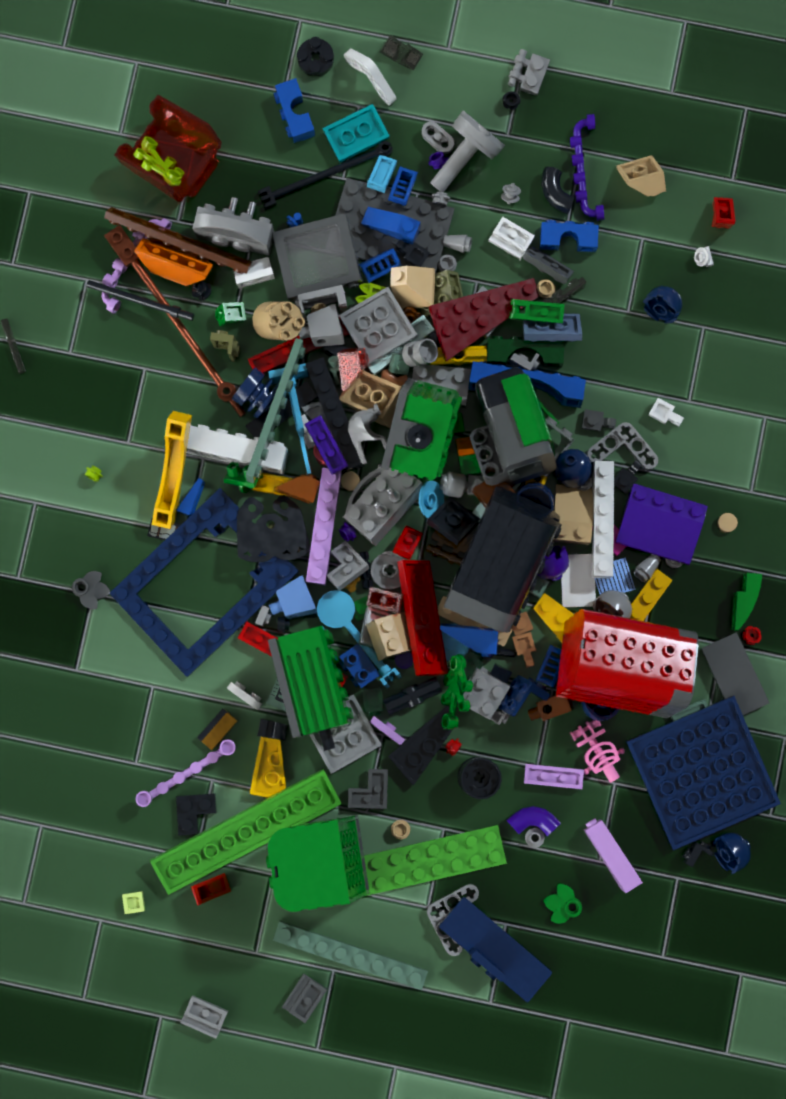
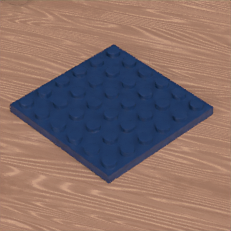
M730 696L626 741L673 850L781 804L735 696Z

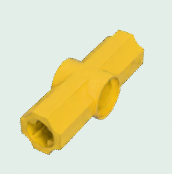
M468 346L460 351L464 354L461 359L452 357L446 362L441 347H437V359L430 363V365L454 364L459 366L473 363V361L487 363V346Z

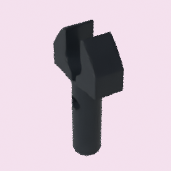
M497 648V654H493V656L514 658L516 651ZM481 656L484 660L491 661V657Z

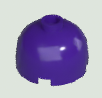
M554 546L549 557L545 556L544 558L546 560L542 573H537V576L542 579L559 580L569 567V557L565 546L562 549L560 546Z

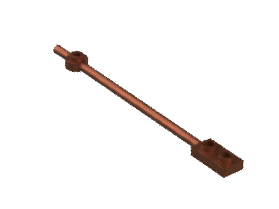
M119 225L105 234V238L126 268L132 264L156 300L169 305L139 263V257L135 253L136 247L122 227ZM166 313L217 384V394L220 400L230 402L239 417L244 416L246 412L242 406L231 399L236 393L235 386L222 380L181 320ZM226 388L230 389V393L227 395L223 393V390Z

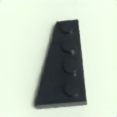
M448 706L443 708L388 756L413 786L452 732V730L443 729L442 727L443 715L449 714L450 708Z

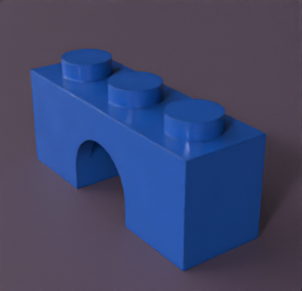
M297 79L275 85L276 92L273 95L276 103L281 104L282 109L279 112L282 120L287 121L288 126L285 129L288 138L292 137L294 143L314 137L315 131L309 113L297 115L292 111L296 104L303 102Z
M546 220L542 222L540 227L539 249L558 250L560 240L565 236H570L577 242V251L596 252L598 248L599 225H594L593 222L575 224L574 221L556 223L555 220Z

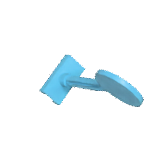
M304 363L299 364L297 376L293 375V387L291 392L288 393L296 431L300 437L306 470L308 474H312L304 440V426L295 389L297 379L309 377L306 364ZM285 368L268 371L269 378L273 380L272 385L280 382Z
M338 590L325 593L317 605V615L320 621L327 627L334 629L346 627L357 643H359L360 633L351 623L355 614V604L352 598L347 593ZM360 645L379 669L378 672L382 676L380 681L387 689L390 687L387 681L390 680L392 682L395 675L398 679L402 678L395 667L391 669L382 660L378 661L376 653L372 648Z

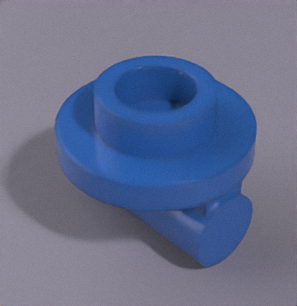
M295 213L293 218L290 215L286 217L288 219L286 223L290 228L302 225L303 223L300 213Z

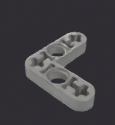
M627 422L618 425L587 452V456L593 464L594 461H603L624 444L633 457L642 464L641 466L644 469L652 470L658 464L657 455L636 429ZM622 427L624 429L629 428L628 434L630 435V437H632L633 434L636 436L629 443L627 442L629 437L626 434H621ZM608 438L614 439L615 447H606L605 440ZM639 441L642 444V450L634 451L632 443ZM601 444L603 450H605L608 453L605 454L603 451L599 454L600 459H592L591 456L593 453L591 451L597 452L598 450H600L601 447L598 445ZM646 449L648 452L645 455L648 458L652 457L654 459L652 461L653 465H646V458L644 456L640 458L638 455L642 454Z
M466 884L432 902L427 907V915L446 952L451 956L459 955L463 947L459 945L456 952L453 949L449 950L451 946L449 940L444 942L443 939L450 936L441 934L439 925L453 909L447 905V900L450 897H456L459 902L461 898L457 893L461 892V895L467 893L466 889L470 888L475 890L473 893L474 897L466 896L465 898L471 903L478 898V888L473 884ZM444 901L448 912L445 913L444 909L439 911V916L431 915L432 907L440 908L442 907L440 902Z

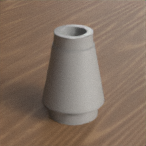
M445 235L443 245L461 253L470 252L472 237H468V235Z
M651 554L635 567L634 575L643 582L650 580L661 559L657 555Z

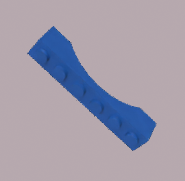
M473 361L468 390L475 391V384L479 379L510 369L511 367H506L502 364L492 365L486 362ZM518 367L525 374L529 375L534 388L548 393L561 405L581 408L584 398L585 379L577 376H562L558 373L548 374L540 370L530 371Z

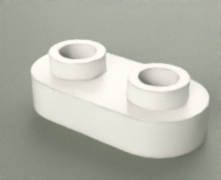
M238 681L235 684L233 682L229 684L228 690L253 708L259 710L262 706L260 702L262 698L253 692L248 694L244 691L246 687Z

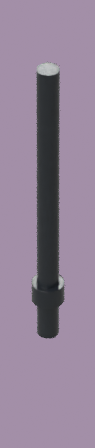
M91 280L87 282L88 288L169 313L170 316L175 318L181 317L193 321L195 316L194 313L181 310V307L175 305L169 306Z

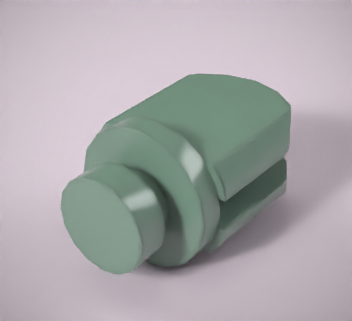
M338 356L330 357L327 368L332 372L336 385L340 384L337 371L340 372L343 383L347 382L343 370L344 362Z

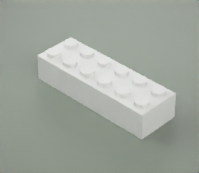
M198 424V427L190 426L186 453L228 463L237 462L241 466H246L251 462L259 437H254V440L246 438L247 435L241 433L230 435L226 430L217 429L212 431L208 426ZM273 441L272 444H268L267 449L269 453L266 461H262L261 467L264 471L284 475L289 452L284 443Z

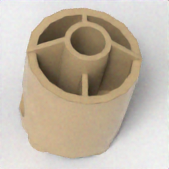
M264 302L256 308L252 318L256 333L262 338L269 340H291L299 334L305 324L300 309L291 302Z

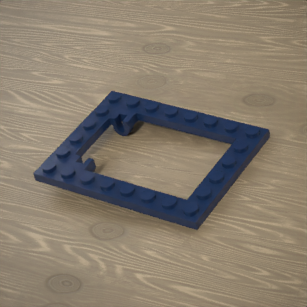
M219 488L109 593L186 677H189L262 605L264 606L276 594L278 589L285 586L299 572L289 560H282L276 556L267 562H260L258 564L259 567L249 573L258 584L189 649L141 599L138 593L204 530L208 529L215 538L223 534L229 526L237 533V514L240 508L222 488Z

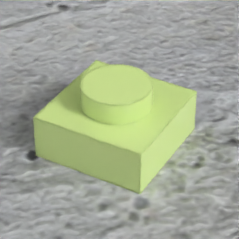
M143 891L122 894L125 914L145 911Z

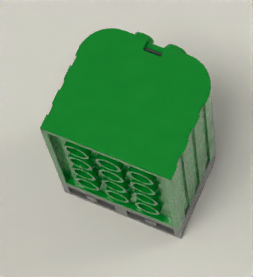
M358 815L280 829L271 836L268 843V856H266L267 868H271L272 876L269 877V885L273 889L276 902L283 909L298 912L304 909L311 910L320 907H332L338 904H351L370 893Z

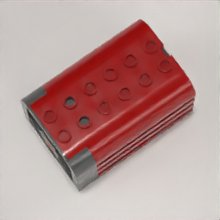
M580 609L579 612H576L574 616H571L564 623L556 697L669 718L686 709L692 700L696 678L698 635L694 631Z

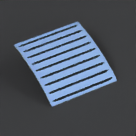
M626 558L613 561V577L610 579L595 578L599 594L608 590L623 593L636 590Z

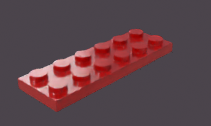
M398 561L397 565L415 675L448 674L430 561Z

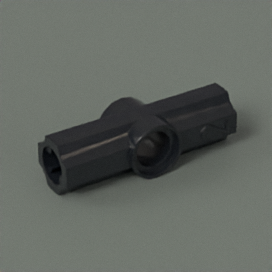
M434 677L418 685L414 684L401 690L400 693L384 699L383 702L389 715L407 707L411 708L424 702L425 699L438 695L443 691L437 678Z

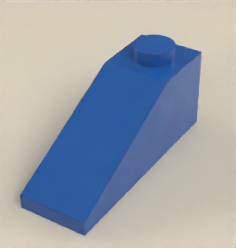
M372 207L367 208L361 222L363 226L398 240L401 239L411 245L415 242L421 228L420 221L405 215Z
M441 623V631L473 651L481 653V656L492 657L493 654H497L499 631L492 628Z

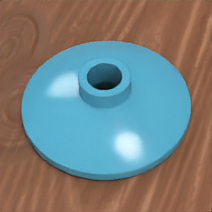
M435 481L425 482L419 492L420 510L429 519L444 503L443 491L440 490V485Z

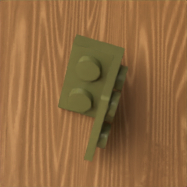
M445 270L435 274L434 304L463 297L458 272ZM428 307L421 308L422 315L425 317L431 316Z

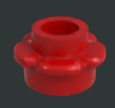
M748 626L745 628L742 637L746 640L747 644L754 645L760 642L761 631L757 627Z
M458 738L456 740L451 739L445 747L447 749L446 754L449 753L454 756L462 746Z

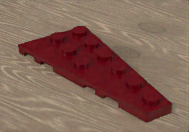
M534 278L430 305L428 308L445 362L509 318L510 313H512L511 299L533 301L539 297Z

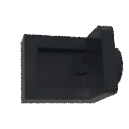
M700 841V843L693 842L691 848L687 847L682 856L684 858L683 862L693 867L701 851L713 856L714 852L710 851L711 846L703 841Z

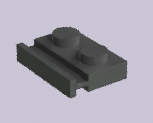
M304 973L282 1008L306 1023L326 993L327 988Z

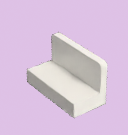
M269 257L252 261L251 268L247 274L234 271L238 289L275 279Z

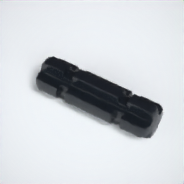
M366 551L360 552L359 555L369 565V569L361 574V579H363L362 587L363 589L373 588V583L370 579L372 576L370 562H368L369 553Z

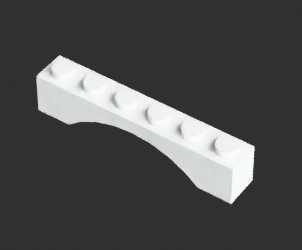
M594 461L592 464L593 543L591 578L610 579L613 577L614 461Z

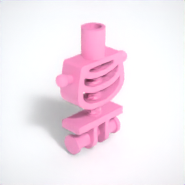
M600 721L585 722L586 727L578 726L577 730L571 731L570 734L574 741L580 736L584 738L576 743L577 747L587 742L591 746L584 755V761L589 766L584 769V774H589L591 770L597 774L603 770L609 782H613L620 777L613 764L620 760L618 754H624L625 749L620 748L616 750L615 745L607 741L597 743L598 741L595 738L606 732L604 728L594 732V728L602 726ZM587 730H589L591 733V735L588 737L585 734ZM602 745H609L611 749L602 750L600 747ZM592 751H594L596 755H594L589 761V755ZM610 752L613 753V756L605 757L606 755H604ZM598 758L599 762L593 766L594 761Z

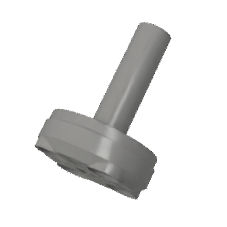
M465 111L459 114L452 125L465 139L430 182L440 192H444L478 149L493 160L505 146Z

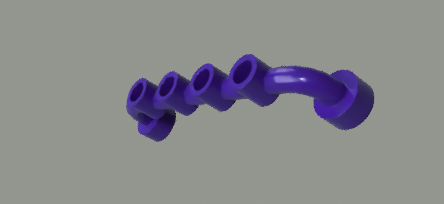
M588 114L587 119L576 123L573 137H570L571 148H575V155H572V166L577 167V173H573L574 185L578 184L579 191H575L576 203L580 202L581 210L585 215L596 217L597 221L605 220L603 205H596V209L593 210L588 207L581 129L585 126L588 127V130L596 129L594 114Z

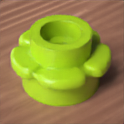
M93 465L91 468L86 467L85 476L96 482L103 478L102 471Z

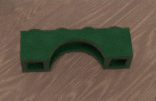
M492 336L487 341V364L506 365L508 359L514 353L521 351L539 354L543 367H562L564 364V341L532 342L522 340L521 337L503 339L501 336Z

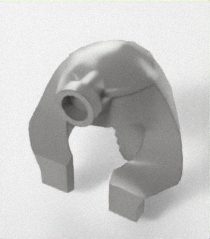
M377 404L373 405L374 407L356 412L348 421V432L362 464H367L362 441L381 440L384 449H386V437L377 435L370 429V424L379 418L378 415H381Z

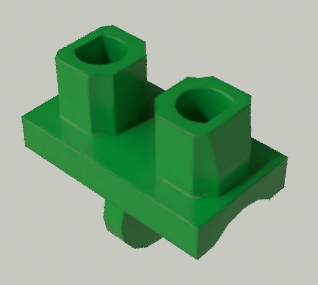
M231 462L227 466V474L223 479L224 483L239 486L241 493H247L249 489L256 487L258 480L263 478V474L261 473L260 478H256L255 483L247 482L246 472L249 465L240 469L237 462Z

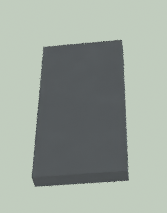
M737 632L700 648L723 698L735 696L742 715L769 704V700Z

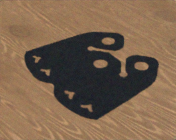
M281 495L273 502V509L284 517L286 516L288 521H284L283 518L274 513L263 514L255 524L252 523V519H255L264 509L263 504L253 497L246 499L237 514V550L239 558L249 562H267L274 556L282 560H293L303 557L310 552L301 510L288 496ZM282 502H286L288 504V508L286 510L280 508V504ZM254 504L257 509L255 512H250L248 506ZM271 520L275 523V526L268 528L266 523ZM299 547L304 548V550L297 552ZM286 550H288V552H290V554H288V553L283 554V552H285ZM247 551H249V553H250L252 556H249L248 554H247V555H244V553H246Z

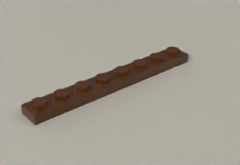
M110 207L105 213L104 218L108 219L111 224L126 226L129 231L144 233L147 238L162 240V243L165 245L180 247V250L183 252L195 253L201 259L213 260L217 265L231 267L237 273L247 274L251 268L252 261L124 211Z

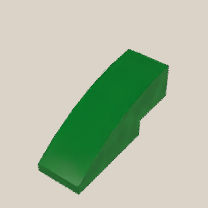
M743 574L742 591L734 593L731 631L739 630L752 612L759 595L763 574Z

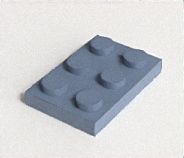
M564 314L563 324L522 320L524 340L532 342L582 341L580 314Z

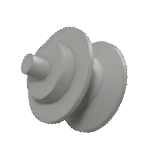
M514 183L503 186L502 200L507 202V204L518 202L520 199L518 195L521 193V189Z

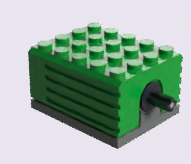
M411 378L406 380L399 392L381 468L387 470L391 468V471L399 470L398 472L403 474L407 472L411 476L415 474L418 475V478L423 479V477H426L430 481L434 480L437 476L441 477L462 397L459 396L457 390L419 380L415 382V379Z
M318 626L278 637V639H269L268 643L292 737L301 738L306 735L319 733L324 751L334 749L335 744L331 729L351 724V720L354 717L352 709L346 705V701L349 700L347 690L341 686V682L344 681L342 671L336 667V663H339L338 655L331 648V644H334L332 633L323 626Z

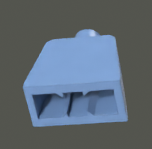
M299 576L278 589L276 594L279 601L269 604L273 615L283 611L287 619L317 613L303 576Z

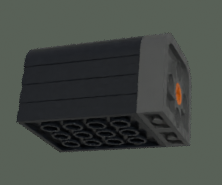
M496 485L450 586L444 608L494 630L510 632L512 626H517L520 620V609H525L528 603V592H533L536 586L537 573L541 574L546 560L544 558L545 556L549 557L553 549V538L557 539L561 532L560 516L541 504Z

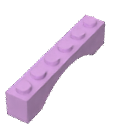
M322 468L306 582L309 584L326 586L342 470L331 475L328 468Z

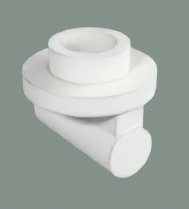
M709 246L700 247L696 250L694 260L698 266L710 267L714 265Z

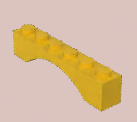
M173 411L167 418L164 466L154 507L152 525L171 529L176 521V510L179 504L192 415Z

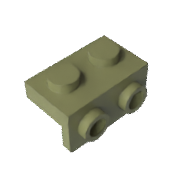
M217 330L216 333L211 332L210 341L214 348L228 350L230 360L235 362L236 357H239L240 345H238L235 336L221 330Z

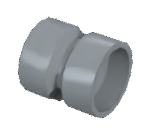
M429 338L405 344L402 350L403 360L410 367L432 363L438 356L437 345Z

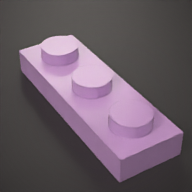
M525 764L524 783L582 789L584 770Z

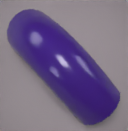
M536 806L522 808L506 820L519 835L529 826H536L548 836L561 824L552 813Z

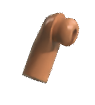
M384 369L381 372L382 379L399 386L404 385L407 380V375L396 377L388 369Z

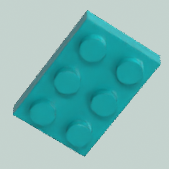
M373 104L323 128V132L339 163L390 139Z

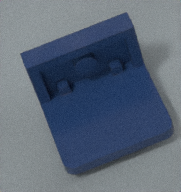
M518 675L510 683V688L498 708L514 717L530 693L547 701L550 694L545 691L546 687L530 677L527 680Z

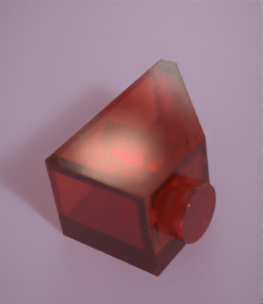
M365 348L343 349L337 353L342 391L352 387L368 367L369 357Z
M370 587L366 606L400 614L404 594Z

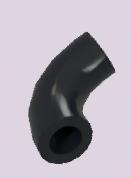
M547 166L543 170L541 181L544 197L553 208L562 213L569 214L574 196L562 190L560 186L562 172L557 168Z

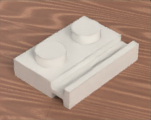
M502 217L488 241L521 260L535 235Z

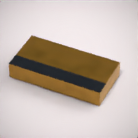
M223 708L197 738L209 749L213 750L237 723V720Z

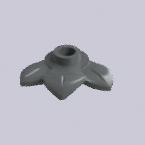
M88 572L84 578H78L72 584L73 593L80 597L81 604L86 608L97 609V599H102L110 593L107 585L100 582L101 572ZM81 584L85 585L84 591L79 590Z

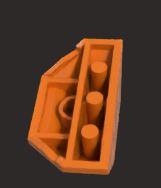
M142 238L135 249L136 255L150 273L184 286L205 280L213 267L211 262L199 258L197 254L183 252L180 250V247L174 245H165L159 239L148 240V238Z

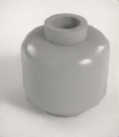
M449 471L441 477L440 490L443 491L444 495L460 498L464 492H468L469 482L464 474Z

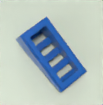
M399 167L388 200L406 206L418 172ZM403 178V179L409 180L410 182L403 181V180H400V179ZM400 183V184L406 185V186H408V188L403 187V186H400V185H398V184ZM396 189L406 191V194L396 191ZM394 194L402 196L404 199L395 197Z
M394 248L359 264L369 283L390 272L391 268L402 265ZM391 255L395 264L391 265L387 256ZM383 258L388 266L386 268H384L381 262V259ZM374 263H378L380 271H377ZM368 266H371L373 274H370Z
M198 478L178 506L176 510L178 513L190 517L195 512L205 485L203 479Z
M550 645L535 680L554 688L558 679L560 659L552 656L551 652L561 655V649ZM548 659L558 662V666L549 663ZM548 666L550 668L555 669L556 671L555 673L546 670L545 667ZM545 673L547 675L552 676L553 678L552 680L543 677L542 674Z

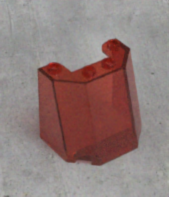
M157 95L149 106L150 114L154 118L151 124L147 126L145 132L136 141L133 148L128 143H124L118 147L114 156L132 172L175 201L181 202L184 197L196 196L218 165L216 154L221 148L222 141L209 123ZM145 136L154 139L158 143L155 150L163 162L167 156H170L177 161L175 167L185 172L182 179H180L181 183L179 186H169L164 181L163 176L153 169L152 171L143 169L141 165L144 160H139L133 155L137 148L141 149V143Z

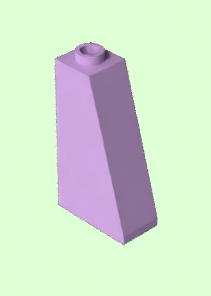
M595 818L586 823L587 827L583 830L620 889L627 893L642 884L643 882L601 819L596 820Z

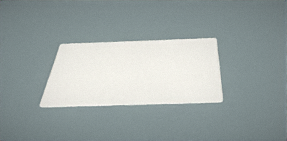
M592 554L568 555L569 567L562 574L563 577L561 578L563 607L593 606L596 593L595 578H591Z

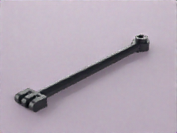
M383 141L375 150L273 192L270 186L260 189L258 191L259 196L267 194L260 198L261 202L270 201L263 205L264 209L276 206L275 199L379 157V155L390 157L393 147L390 142ZM388 146L389 148L388 150H383L382 147Z

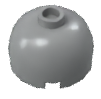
M608 590L601 593L593 602L595 612L598 610L600 613L630 618L632 614L629 597L623 592Z

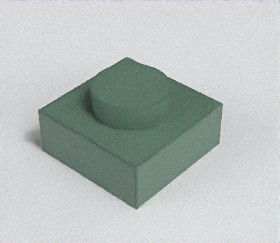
M392 352L388 371L408 375L410 366L404 362L402 354Z

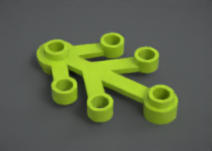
M145 136L141 143V149L137 148L133 155L139 160H144L141 165L146 171H152L153 169L163 176L165 183L169 186H179L181 183L180 179H182L185 172L175 167L177 161L170 156H167L163 162L155 150L158 143L154 139Z

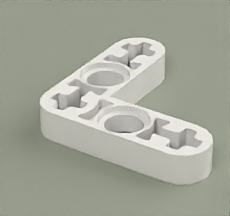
M352 48L344 54V58L353 68L367 75L381 99L388 106L397 100L377 65L369 57Z

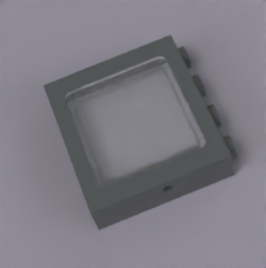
M345 213L272 232L287 298L294 303L299 301L298 295L338 285H343V288L353 289L359 287L360 283H363L349 219Z

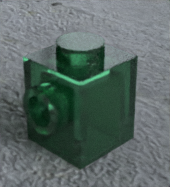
M470 651L464 656L466 660L464 671L467 680L471 677L476 667L480 669L484 665L482 662L484 658L477 652L473 653Z

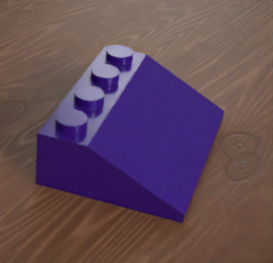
M633 484L629 491L615 543L690 565L708 506Z

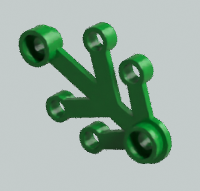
M462 654L451 657L450 671L443 679L444 686H449L445 694H442L441 704L450 706L449 714H444L442 717L443 729L453 730L458 726V717L455 716L457 700L460 711L468 712L470 709V701L464 700L462 691L471 692L473 683L466 678L464 671L466 660Z

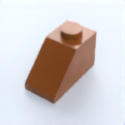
M305 473V475L297 476L276 486L274 491L310 504L314 502L320 481L316 480V476Z

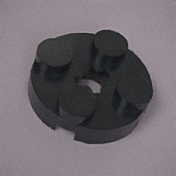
M312 37L306 40L297 51L298 65L307 75H325L331 70L334 63V53L331 45L319 37ZM319 54L320 60H311L312 55Z

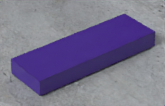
M321 415L304 424L331 475L349 466Z

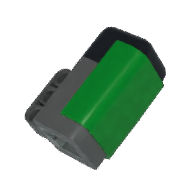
M514 367L479 379L475 384V391L486 426L473 430L470 434V440L485 483L491 486L503 482L509 485H516L553 472L556 469L554 444L529 375L525 374L522 369ZM479 438L484 439L482 442H475ZM484 455L490 456L487 459H481ZM489 472H496L493 476H487Z

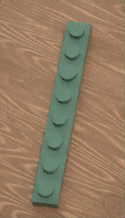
M296 338L246 472L247 482L255 483L256 478L261 476V463L267 459L269 453L267 449L268 444H272L275 436L273 430L275 426H279L281 420L280 411L285 409L287 404V398L285 397L287 392L292 390L294 383L292 381L293 375L297 376L300 367L298 364L299 359H303L306 348L303 347V340Z
M279 921L273 941L419 990H422L428 970Z

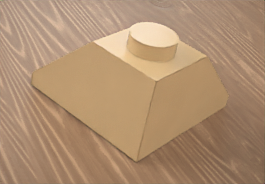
M652 155L616 166L627 185L648 197L657 196L662 192H666L664 171Z
M416 266L391 268L390 287L402 310L408 306L424 308L434 305V268Z

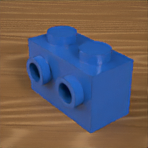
M356 644L339 656L341 659L339 664L345 672L347 670L350 671L352 674L350 680L355 687L360 686L362 689L381 676L359 644Z

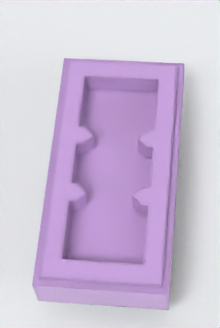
M375 716L371 719L370 723L397 744L402 745L405 741L403 737L395 732L397 728L388 721L384 724Z

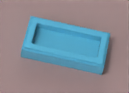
M379 155L367 182V187L385 193L397 165V160Z

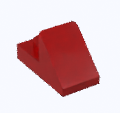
M714 197L712 227L731 228L735 225L733 198Z
M406 525L392 552L411 560L423 533Z
M225 873L191 886L197 905L231 892Z

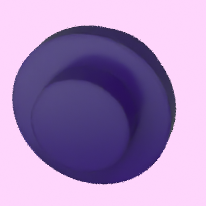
M407 652L395 656L396 665L401 669L411 667L413 664L412 653Z

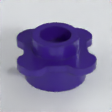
M435 152L429 157L428 165L433 166V169H440L449 158L445 157L443 152Z
M344 522L339 529V533L347 542L349 540L353 541L356 538V531L352 525Z

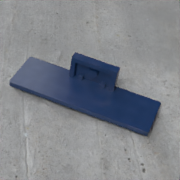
M465 897L461 898L439 925L440 929L472 957L470 961L478 968L482 965L487 970L485 973L492 980L497 978L500 982H504L526 1002L531 1000L552 974L550 969Z

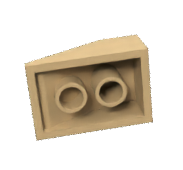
M357 368L339 399L342 403L356 411L367 410L377 404L381 415H378L379 418L375 422L391 428L399 392L402 387Z
M556 484L553 511L560 516L559 522L562 524V529L558 538H553V542L589 545L591 543L593 526L592 488L582 491L577 488H567L564 485Z
M405 612L378 618L366 624L378 661L412 651Z

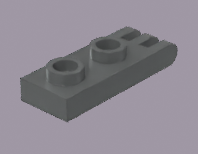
M530 246L523 255L524 260L536 266L541 272L552 276L557 282L566 284L574 272L534 246Z

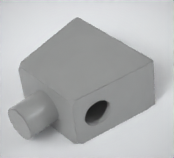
M336 304L307 315L309 326L302 327L299 332L300 339L311 337L315 347L345 344Z

